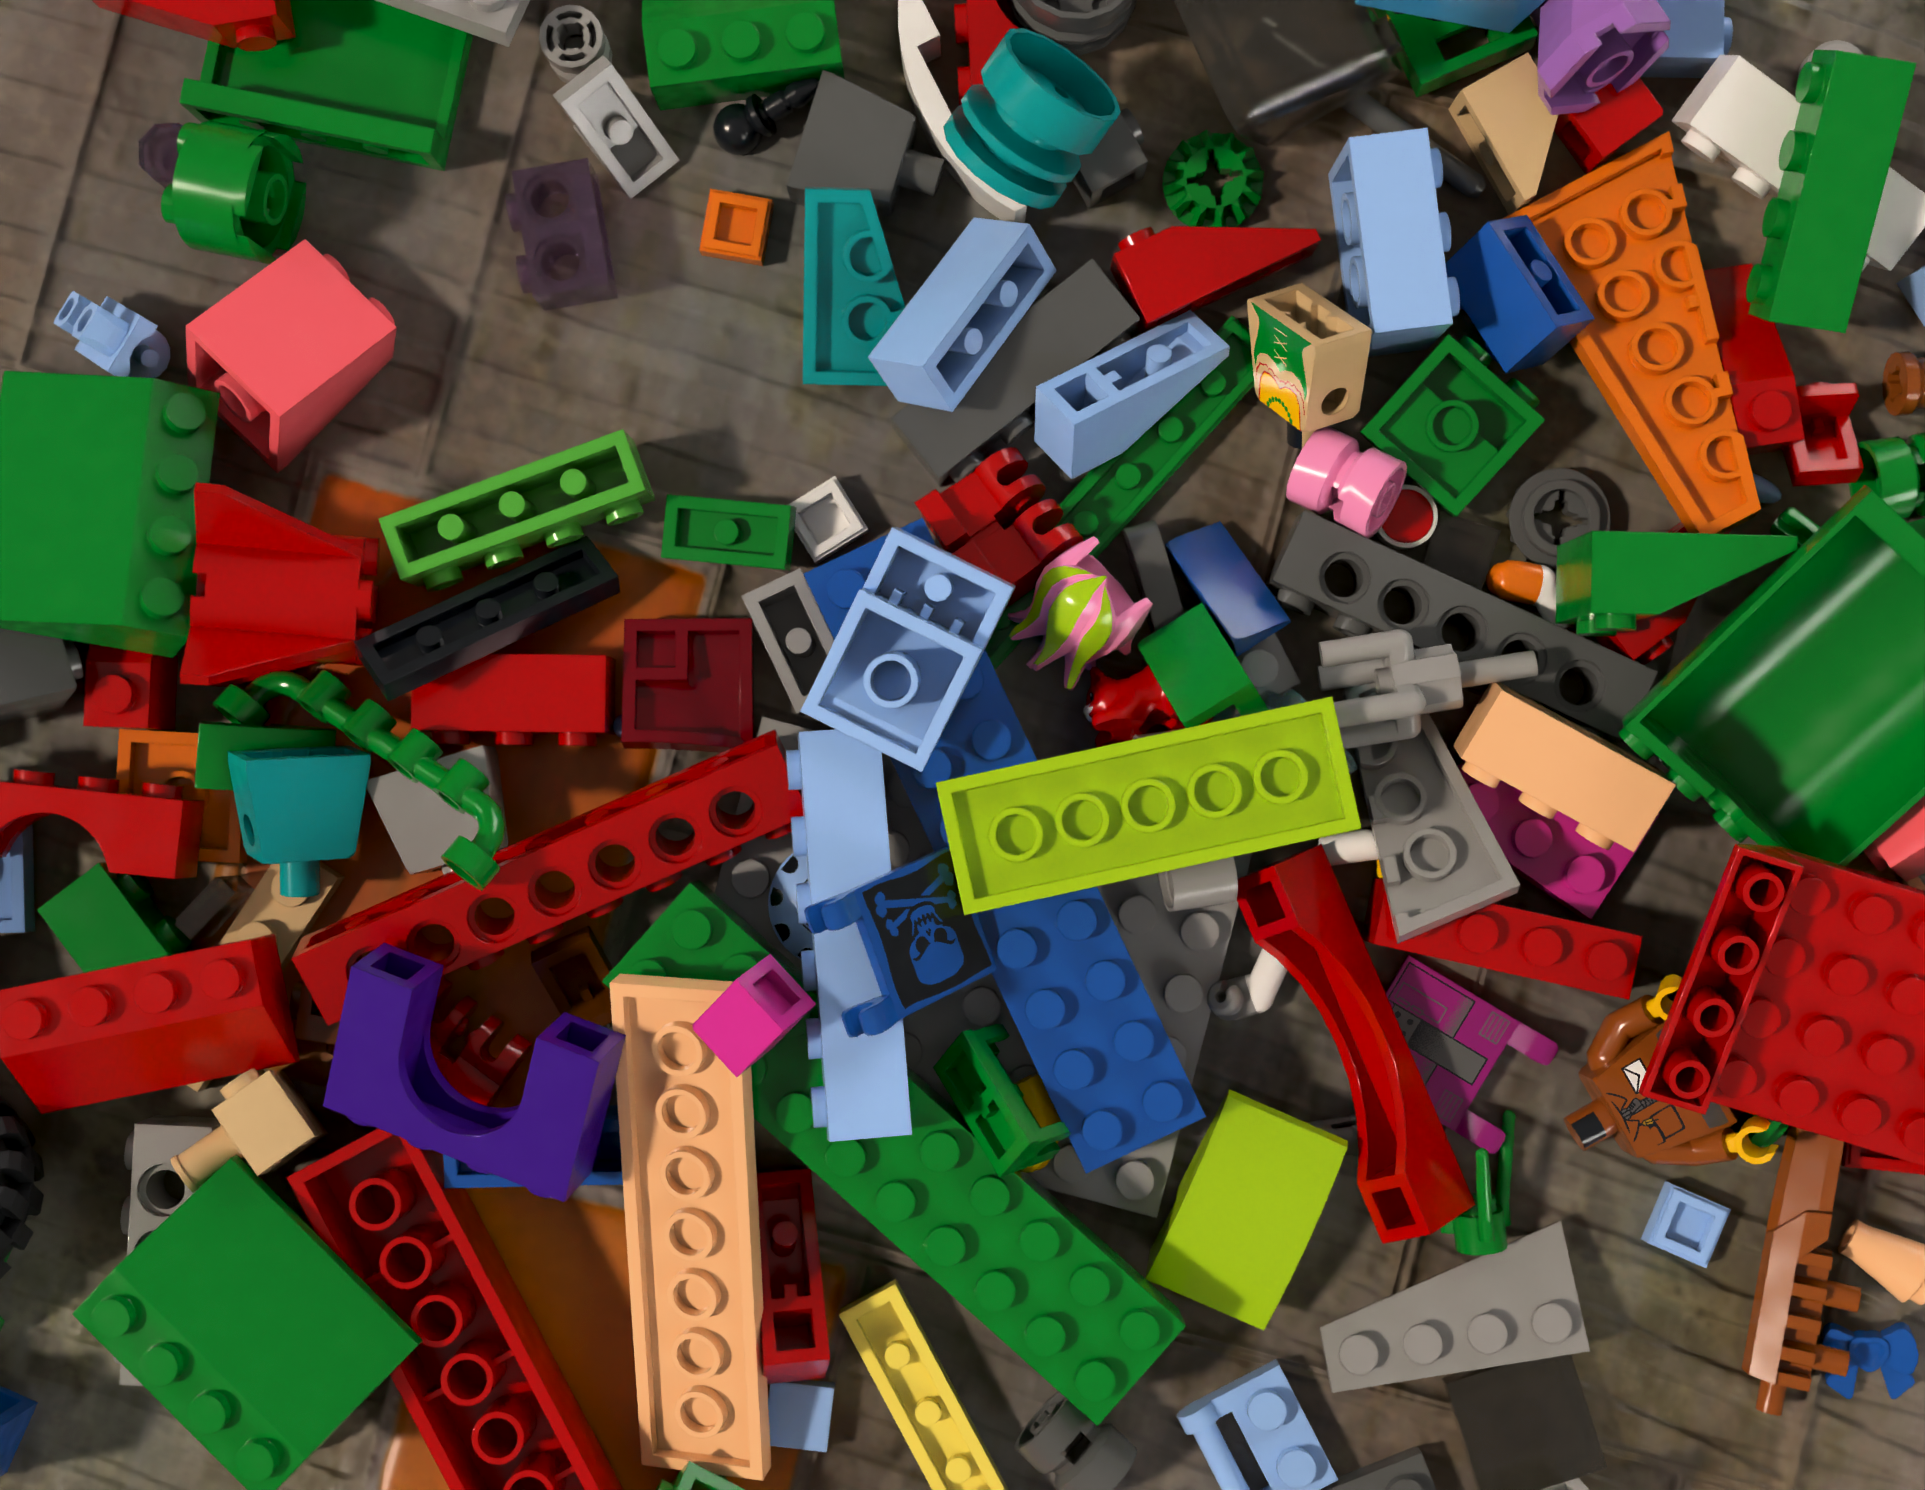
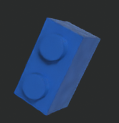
M1527 215L1488 221L1445 263L1447 277H1455L1457 280L1460 308L1468 314L1484 339L1487 352L1500 364L1505 373L1545 364L1595 319Z

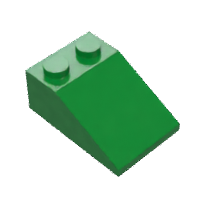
M1590 531L1557 546L1556 624H1576V635L1615 636L1617 631L1636 630L1637 620L1659 615L1797 550L1798 536Z

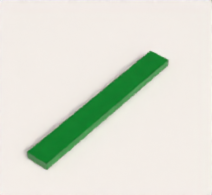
M1233 315L1216 332L1230 346L1229 356L1125 452L1091 469L1059 505L1063 510V516L1055 527L1072 523L1084 541L1093 536L1096 537L1099 544L1089 553L1096 559L1254 386L1250 332ZM1035 588L1004 610L985 648L995 670L1023 640H1011L1009 636L1011 631L1020 623L1010 620L1008 614L1026 610L1033 601Z

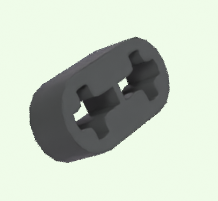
M1155 520L1123 529L1125 546L1140 599L1142 600L1147 597L1153 603L1146 617L1151 634L1184 614L1163 539Z

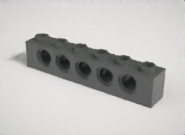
M1304 510L1295 518L1265 584L1268 588L1278 592L1275 599L1283 607L1306 616H1310L1313 609L1336 619L1333 628L1348 637L1404 629L1413 638L1414 650L1445 645L1446 643L1442 637V627L1448 617H1454L1463 621L1469 631L1467 646L1462 651L1454 650L1457 654L1458 662L1500 656L1508 643L1520 647L1523 652L1533 650L1537 659L1538 675L1500 683L1611 743L1624 742L1618 734L1624 727L1622 718L1649 692L1658 673L1656 670L1576 635L1571 631L1307 510ZM1329 565H1342L1352 573L1354 589L1349 597L1335 596L1326 587L1325 572ZM1389 591L1401 592L1409 599L1412 613L1406 624L1394 623L1386 616L1383 609V601ZM1567 670L1578 674L1584 684L1583 696L1575 705L1567 702L1559 689L1560 679ZM1489 684L1462 689L1483 696Z

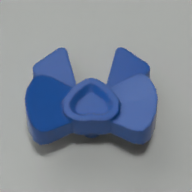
M1898 1322L1882 1331H1851L1836 1323H1827L1823 1327L1819 1344L1850 1351L1846 1377L1831 1373L1825 1374L1827 1385L1846 1399L1853 1397L1858 1367L1866 1372H1874L1881 1368L1891 1399H1897L1914 1385L1915 1380L1912 1373L1918 1363L1919 1354L1914 1335L1906 1323Z

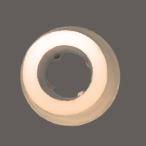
M1858 1219L1854 1220L1845 1231L1839 1243L1838 1252L1855 1262L1900 1302L1904 1303L1911 1300L1918 1305L1925 1304V1244L1869 1226Z

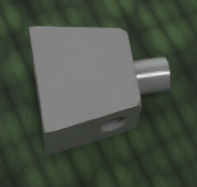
M481 745L439 758L436 762L449 770L459 758H462L487 777L490 784L483 792L489 795L501 808L505 821L503 842L497 851L508 847L499 758L496 747ZM398 771L368 779L367 790L410 875L423 874L437 869H442L443 875L453 871L444 863L441 855L459 835L472 841L478 831L477 821L466 812L462 814L456 811L434 791L420 782H412Z

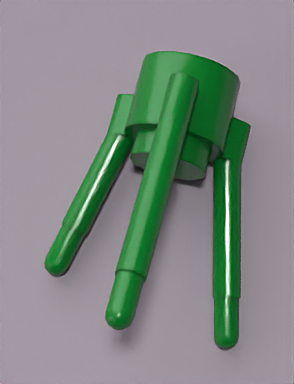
M1510 1109L1505 1110L1502 1117L1501 1130L1505 1133L1506 1137L1498 1154L1495 1195L1491 1194L1489 1153L1485 1148H1479L1476 1151L1477 1193H1471L1476 1205L1440 1228L1441 1233L1454 1234L1455 1248L1458 1253L1474 1256L1490 1255L1507 1249L1506 1227L1511 1225L1509 1198L1516 1118L1514 1111Z

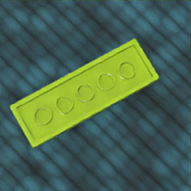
M1332 696L936 782L964 915L1362 829Z

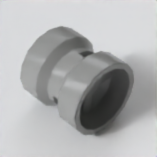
M565 5L554 9L545 17L540 26L539 41L544 55L561 81L567 84L602 55L612 63L613 54L610 43L603 32L599 20L591 11L582 6ZM574 34H577V35H581L582 37H577V36H576V37H572V38H571L570 36H571V35H574Z

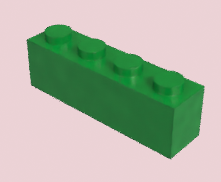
M1814 50L1812 61L1807 62L1803 66L1796 85V101L1801 103L1795 128L1786 134L1779 153V168L1784 172L1778 196L1773 197L1769 201L1763 217L1762 233L1764 237H1767L1761 264L1757 263L1754 265L1747 281L1746 299L1751 303L1748 314L1770 322L1846 333L1917 63L1839 50Z

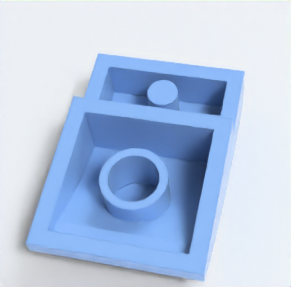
M892 527L863 588L859 589L800 712L922 772L1016 586L905 530Z

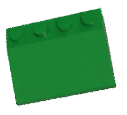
M4 371L0 388L1 629L173 658L187 642L190 629L191 595L196 596L198 574L192 573L196 549L194 488L196 482L209 483L220 393L156 378Z
M238 1155L230 1158L122 1260L72 1313L247 1490H278L423 1341Z

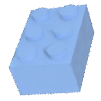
M1428 128L1349 137L1328 173L1346 312L1372 329L1368 357L1427 350L1453 324V316H1458L1460 310L1458 283L1455 277H1447L1444 252H1449L1451 248L1450 220L1446 212L1439 213L1436 188H1440L1443 181L1441 153L1438 148H1430Z

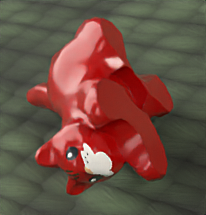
M1149 665L1142 671L1124 679L1109 678L1098 667L1090 669L1091 686L1086 695V705L1083 713L1086 719L1093 724L1095 730L1100 731L1095 738L1096 748L1133 740L1135 734L1146 733L1156 724L1165 725L1171 730L1185 728ZM1214 716L1200 725L1210 723Z

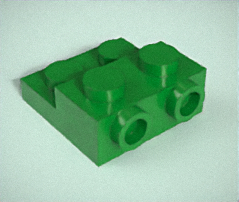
M1448 334L1359 433L1378 450L1404 461L1407 465L1406 475L1453 517H1457L1545 419L1534 410L1541 403L1540 400L1526 386L1515 378H1511L1505 384L1487 368L1493 359L1481 346L1466 335L1459 341H1456Z

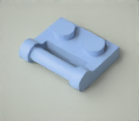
M1276 1359L1188 1404L1177 1413V1418L1185 1434L1194 1435L1221 1490H1250L1216 1424L1220 1417L1232 1412L1269 1484L1260 1490H1320L1338 1481L1323 1448Z

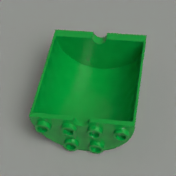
M1864 485L1623 716L1622 723L1624 727L1618 734L1644 760H1649L1655 754L1669 769L1666 773L1667 778L1675 783V787L1688 799L1695 802L1702 796L1716 811L1712 815L1713 818L1739 843L1750 837L1758 845L1780 846L1835 864L1847 866L1925 796V538L1872 489Z

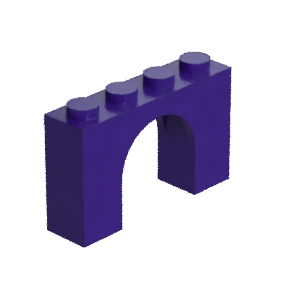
M383 943L352 965L323 1107L346 1115L349 1120L358 1125L373 1126L404 1138L410 1145L416 1148L434 1150L464 1162L476 1172L494 1174L522 1185L536 1196L555 1198L565 1202L592 1173L626 1035L564 1012L536 1038L520 1105L507 1108L485 1106L466 1098L454 1089L440 1072L432 1053L430 1028L444 965L387 943Z

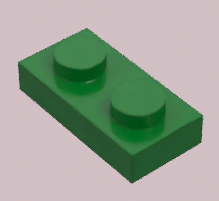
M667 494L661 558L790 571L797 507Z

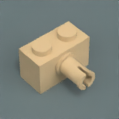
M251 1068L220 1090L226 1100L211 1110L218 1119L220 1126L181 1154L170 1158V1161L184 1184L192 1192H195L235 1155H238L241 1159L244 1157L258 1176L275 1171L328 1134V1132L285 1071L268 1070L265 1072L264 1069L256 1071L255 1068Z

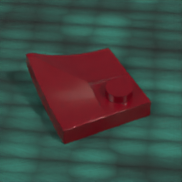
M752 618L624 619L621 742L624 749H673L722 753L754 739V625Z

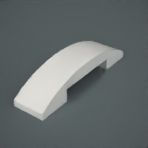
M898 0V30L902 68L915 114L925 136L939 158L945 159V167L948 172L976 202L1002 221L1024 223L1027 206L998 193L976 177L957 158L946 141L943 126L951 116V112L926 65L927 62L941 56L940 33L923 0Z

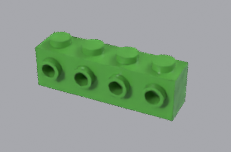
M621 429L389 514L378 520L400 580L417 587L425 585L427 592H434L462 582L464 580L462 571L483 563L486 564L487 570L499 569L514 564L524 558L522 549L543 541L546 542L548 548L574 542L584 536L582 527L606 519L608 526L619 525L636 519L644 514L642 505L653 502L656 499L636 444L625 430Z

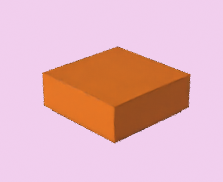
M710 188L699 248L701 255L763 266L774 209L773 200Z

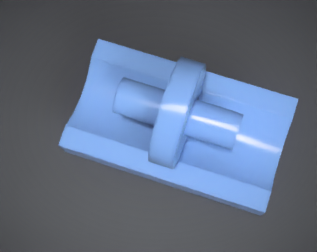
M72 291L54 320L53 324L80 340L74 350L114 376L156 378L168 366L170 346L166 338L156 330L158 325L106 296L101 306H98Z

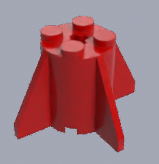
M196 482L194 488L196 549L192 573H196L198 576L196 596L191 595L190 629L180 670V684L228 687L230 684L236 686L254 681L257 677L270 672L290 671L316 663L364 666L358 657L354 642L373 633L372 628H363L364 622L376 623L379 585H374V581L367 580V575L377 576L380 538L326 533L225 485Z

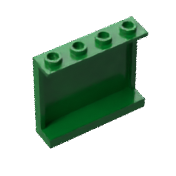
M290 0L296 38L279 40L275 47L264 51H245L240 48H232L208 41L200 81L184 78L179 103L200 122L215 121L287 135L298 142L445 171L473 35L375 0Z

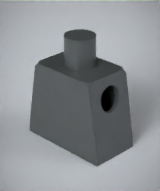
M823 70L786 186L791 203L805 206V187L869 188L877 214L879 216H891L901 187L935 197L943 175L945 159L913 150L917 136L916 117L913 114L831 72Z

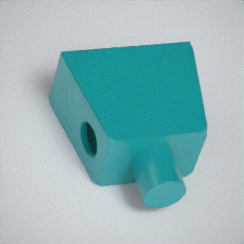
M350 745L228 751V765L246 853L262 864H280V895L286 897H311L320 894V860L351 858L356 852L371 765V755Z

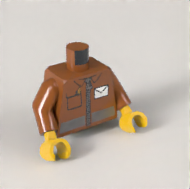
M1675 974L1666 976L1659 985L1656 997L1644 995L1605 1016L1586 1052L1588 1063L1578 1073L1593 1101L1563 1118L1573 1139L1583 1151L1613 1135L1617 1144L1624 1152L1636 1158H1643L1650 1164L1700 1166L1732 1161L1738 1157V1154L1746 1162L1763 1164L1774 1156L1779 1145L1771 1144L1767 1147H1759L1753 1144L1748 1136L1749 1133L1766 1131L1771 1124L1766 1118L1754 1116L1743 1124L1739 1132L1735 1133L1731 1128H1728L1737 1122L1729 1107L1710 1102L1706 1115L1644 1097L1639 1093L1638 1090L1673 1004V1001L1668 998L1667 994L1678 990L1682 977Z

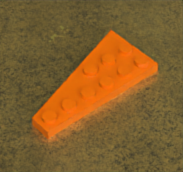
M1670 131L1502 219L1522 215L1529 217L1595 319L1569 343L1688 533L1723 534L1754 518L1761 510L1744 436L1738 433L1730 400L1733 391L1728 371H1723L1717 347L1719 333L1697 244L1692 243L1685 215L1687 201L1682 183L1678 184L1672 161L1674 148Z

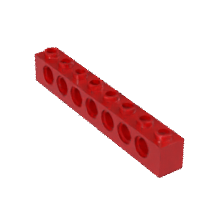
M776 729L497 851L492 859L499 865L500 871L483 891L473 887L454 871H451L303 936L291 959L327 1026L341 1019L351 966L362 959L363 953L373 951L383 943L444 965L440 984H442L446 979L445 974L466 965L472 971L484 968L500 959L505 954V948L527 939L529 944H537L548 940L564 928V922L584 913L589 918L605 915L623 903V896L643 887H646L648 892L664 889L683 876L682 870L703 861L708 866L723 863L741 852V844L759 836L765 835L766 839H776L790 833L791 817L803 816L801 790L788 789L786 751ZM733 791L743 792L753 800L751 808L739 815L725 813L717 803L723 795ZM681 818L690 823L694 830L689 837L680 841H673L662 836L658 827L667 819ZM617 844L629 849L634 858L624 866L614 867L606 864L598 853L608 845ZM559 871L568 875L573 881L574 886L565 892L556 893L547 890L541 884L539 878L547 872ZM488 898H501L511 905L514 913L506 918H493L482 910L480 903ZM430 924L442 925L451 932L454 940L446 944L432 943L423 936L421 928Z

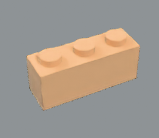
M1500 682L1489 684L1453 744L1461 759L1465 760L1461 769L1468 775L1492 788H1496L1501 780L1522 791L1518 800L1544 817L1553 819L1557 811L1576 820L1579 824L1575 831L1590 842L1606 850H1610L1614 842L1634 852L1676 786L1675 783L1667 778L1662 770Z

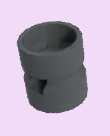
M1059 1391L1048 1399L1034 1414L1015 1443V1450L1040 1474L1053 1472L1056 1475L1054 1485L1057 1490H1114L1129 1471L1137 1455V1448L1111 1423L1097 1426ZM1080 1433L1082 1437L1072 1446V1448L1064 1456L1062 1452L1073 1442V1440Z

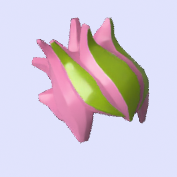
M1094 536L1067 549L1045 566L1036 582L1031 605L1026 610L1008 614L1010 620L1020 623L1011 631L1009 635L1011 640L1043 635L1042 642L1026 665L1030 669L1033 668L1035 671H1038L1054 660L1065 656L1064 688L1071 691L1076 686L1085 668L1090 670L1092 667H1096V659L1115 650H1119L1123 655L1131 653L1132 640L1153 606V603L1147 597L1134 603L1123 586L1094 556L1089 554L1099 544L1098 539Z

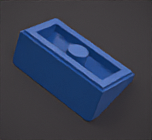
M1221 521L1175 537L1164 544L1168 559L1199 604L1203 603L1236 657L1291 623L1285 611Z

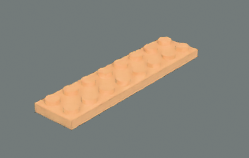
M620 973L609 984L612 1029L626 1035L616 1073L641 1463L644 1466L682 1470L691 1461L716 1475L763 1481L772 1466L767 1378L762 1375L761 1318L764 1308L752 1071L750 1066L736 1078L693 1030V1023L733 982Z

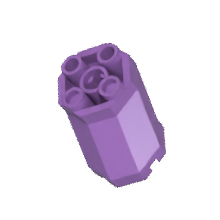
M1545 0L1530 14L1539 27L1538 95L1551 115L1579 113L1591 109L1601 103L1594 92L1610 83L1617 93L1629 87L1669 48V38L1664 31L1670 30L1671 21L1657 0Z

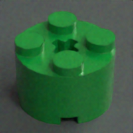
M221 122L185 123L181 127L177 138V151L179 155L174 170L173 184H169L162 194L161 213L163 219L167 223L176 224L182 240L192 249L271 264L276 260L272 254L277 249L288 251L291 248L300 230L304 215L306 183L295 181L293 162L303 164L302 155L296 142L284 134Z

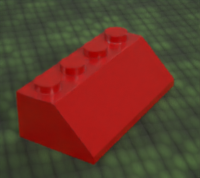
M275 934L1 989L0 1057L41 1114L242 1074L251 1068H255L257 1071L299 1062L300 1058Z

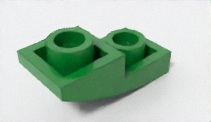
M201 721L198 731L194 788L233 791L228 765V751L336 746L337 729L272 723L270 726Z

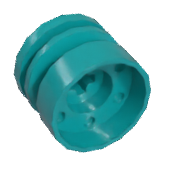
M1024 28L1009 29L981 70L983 84L972 85L961 99L962 105L957 106L943 126L945 138L957 158L976 177L998 193L1026 206L1037 209L1051 208L1067 187L1066 183L1071 182L1081 168L1079 155L1092 154L1121 111L1117 98L1105 81L1089 65L1068 49L1039 33Z

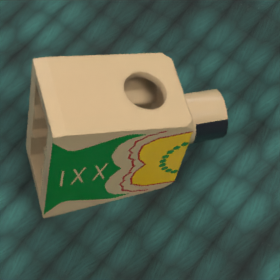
M1303 283L1247 299L1255 393L1261 402L1287 421V443L1294 448L1302 449L1314 431L1354 418L1360 411L1372 329Z

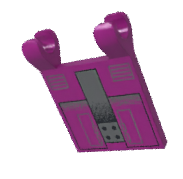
M1407 955L1385 993L1441 1124L1472 1143L1485 1148L1489 1153L1495 1154L1505 1140V1133L1469 1111V1106L1506 1044L1542 1065H1549L1558 1052V1045Z

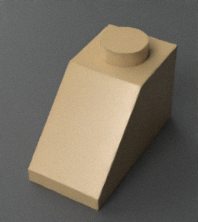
M1529 52L1463 88L1448 108L1509 215L1525 207L1537 194L1558 115L1550 114L1538 95V67Z

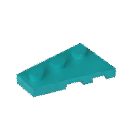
M805 187L803 384L887 386L868 356L904 310L905 304L869 188Z

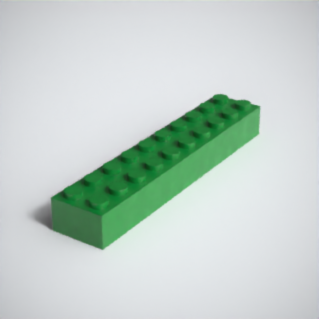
M700 880L690 882L601 981L610 989L609 983L621 973L734 982L738 977L771 954L803 989L802 971ZM805 991L816 1005L769 1052L751 1066L754 1119L1098 1426L1186 1327L1179 1308L1028 1173L1016 1171L999 1178L961 1113L908 1066L907 1076L912 1135L829 1142L827 1140L826 1127H813L811 1087L823 1086L821 1059H808L806 1019L818 1018L816 991Z

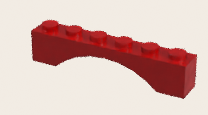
M1322 844L1275 861L1238 878L1237 902L1254 942L1275 957L1301 984L1321 1013L1337 1045L1349 1079L1356 1113L1359 1149L1357 1185L1382 1244L1433 1234L1476 1204Z

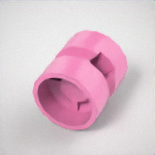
M1327 426L1314 431L1302 448L1290 473L1286 497L1289 501L1318 515L1332 510L1336 524L1363 537L1370 538L1381 528L1392 511L1406 478L1407 465L1404 461L1374 447L1362 453L1360 452L1357 439Z

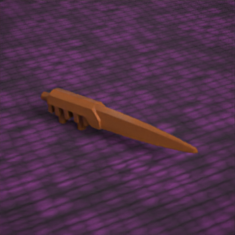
M1789 1126L1776 1178L1741 1368L1748 1375L1760 1379L1755 1409L1777 1416L1782 1415L1787 1387L1809 1392L1812 1369L1846 1377L1850 1351L1817 1344L1818 1334L1820 1335L1822 1324L1823 1305L1857 1313L1861 1298V1287L1828 1280L1829 1270L1832 1268L1833 1251L1820 1246L1828 1241L1844 1142L1793 1126Z

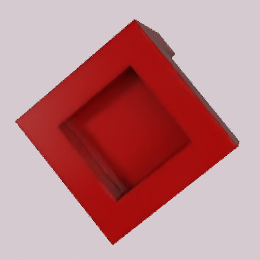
M1641 78L1618 93L1611 83L1594 92L1601 103L1585 112L1558 115L1554 132L1585 174L1590 173L1607 161L1623 144L1663 115V108Z

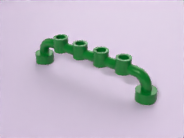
M321 670L312 681L292 671L270 672L257 677L243 690L230 684L213 702V706L231 723L263 726L270 718L268 712L263 708L269 700L278 696H288L294 699L313 717L325 724L329 722L344 732L360 748L381 756L407 779L414 783H422L434 791L450 807L462 814L466 812L477 821L478 831L472 841L459 835L441 855L444 863L458 876L473 887L483 891L500 871L499 865L492 858L503 842L505 821L501 808L489 795L483 792L490 784L487 777L462 758H459L450 770L436 762L443 754V751L427 735L415 728H412L403 740L390 732L396 726V720L373 700L366 699L357 710L345 703L351 697V691L328 671Z

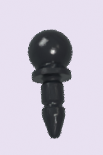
M810 78L795 81L787 85L785 90L780 89L764 100L758 95L752 94L747 97L746 104L735 103L724 107L717 114L713 125V133L718 145L726 152L734 155H744L752 152L760 144L763 136L771 137L776 134L775 122L793 113L795 108L800 109L812 99L816 93L819 79Z

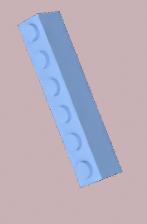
M836 729L799 732L798 750H786L788 789L801 790L803 816L791 817L793 856H806L808 883L796 884L799 924L807 923L804 913L806 907L849 891L891 871L882 752ZM854 922L836 931H829L827 929L821 933H812L813 950L801 951L803 990L816 991L818 1018L806 1019L808 1059H821L823 1086L811 1087L813 1127H826L827 1140L829 1142L912 1135L903 1018L883 1033L873 1036H867L863 1033L858 1037H849L842 1021L841 1015L846 1009L882 995L857 924Z

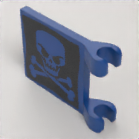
M949 846L934 851L849 891L812 904L804 910L809 929L813 934L821 933L827 929L829 931L840 930L856 922L881 991V996L857 1004L842 1012V1021L849 1037H858L863 1033L867 1036L883 1033L900 1019L997 970L978 914L964 915Z

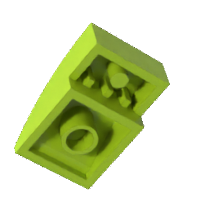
M1228 1089L1177 1188L1175 1203L1150 1249L1145 1279L1264 1331L1298 1266L1323 1211L1347 1151L1348 1140Z

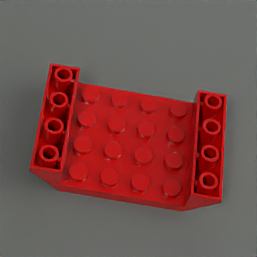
M1735 844L1638 1090L1639 1093L1644 1097L1706 1115L1710 1102L1925 1166V891L1780 846Z

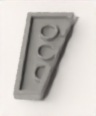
M1375 683L1344 688L1343 701L1377 695ZM1429 713L1421 715V731L1414 738L1354 748L1397 944L1514 895L1520 887L1515 873Z
M1561 1221L1509 1243L1507 1249L1502 1252L1479 1256L1319 1327L1331 1393L1590 1351Z

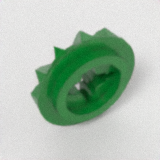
M1206 129L1199 135L1182 140L1166 162L1163 173V193L1172 213L1187 226L1237 227L1251 216L1261 199L1264 170L1261 169L1255 156L1254 147L1246 146L1235 137L1233 132L1226 134L1211 133ZM1209 158H1212V163L1216 165L1219 174H1229L1230 177H1233L1232 181L1224 183L1219 198V205H1216L1215 195H1211L1209 186H1198V183H1194L1195 179H1200L1204 176Z

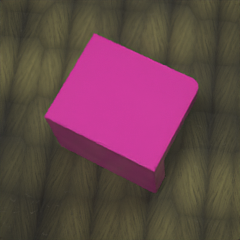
M769 954L738 977L693 1023V1030L737 1078L769 1052L816 1003L778 961Z

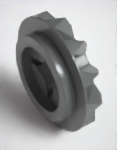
M1566 468L1547 469L1531 476L1515 490L1510 508L1506 513L1511 531L1510 541L1517 545L1519 550L1525 555L1526 561L1545 565L1552 570H1557V546L1590 531H1609L1611 521L1609 504L1600 487L1588 476ZM1559 500V504H1562L1563 515L1572 517L1576 521H1582V524L1562 529L1559 538L1555 540V536H1552L1551 525L1541 523V520L1534 519V516L1553 510L1555 502Z

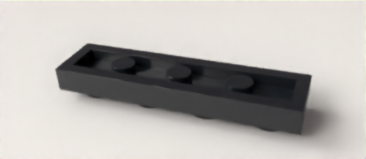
M585 536L365 636L354 643L360 661L387 701H390L620 593L619 577L589 537Z

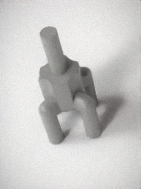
M1404 629L1319 642L1322 666H1317V675L1321 692L1375 683L1377 695L1334 702L1344 749L1416 737L1421 731L1422 714L1462 708V688L1538 675L1537 659L1533 650L1458 662L1457 654L1454 652L1451 644L1414 650L1413 638Z

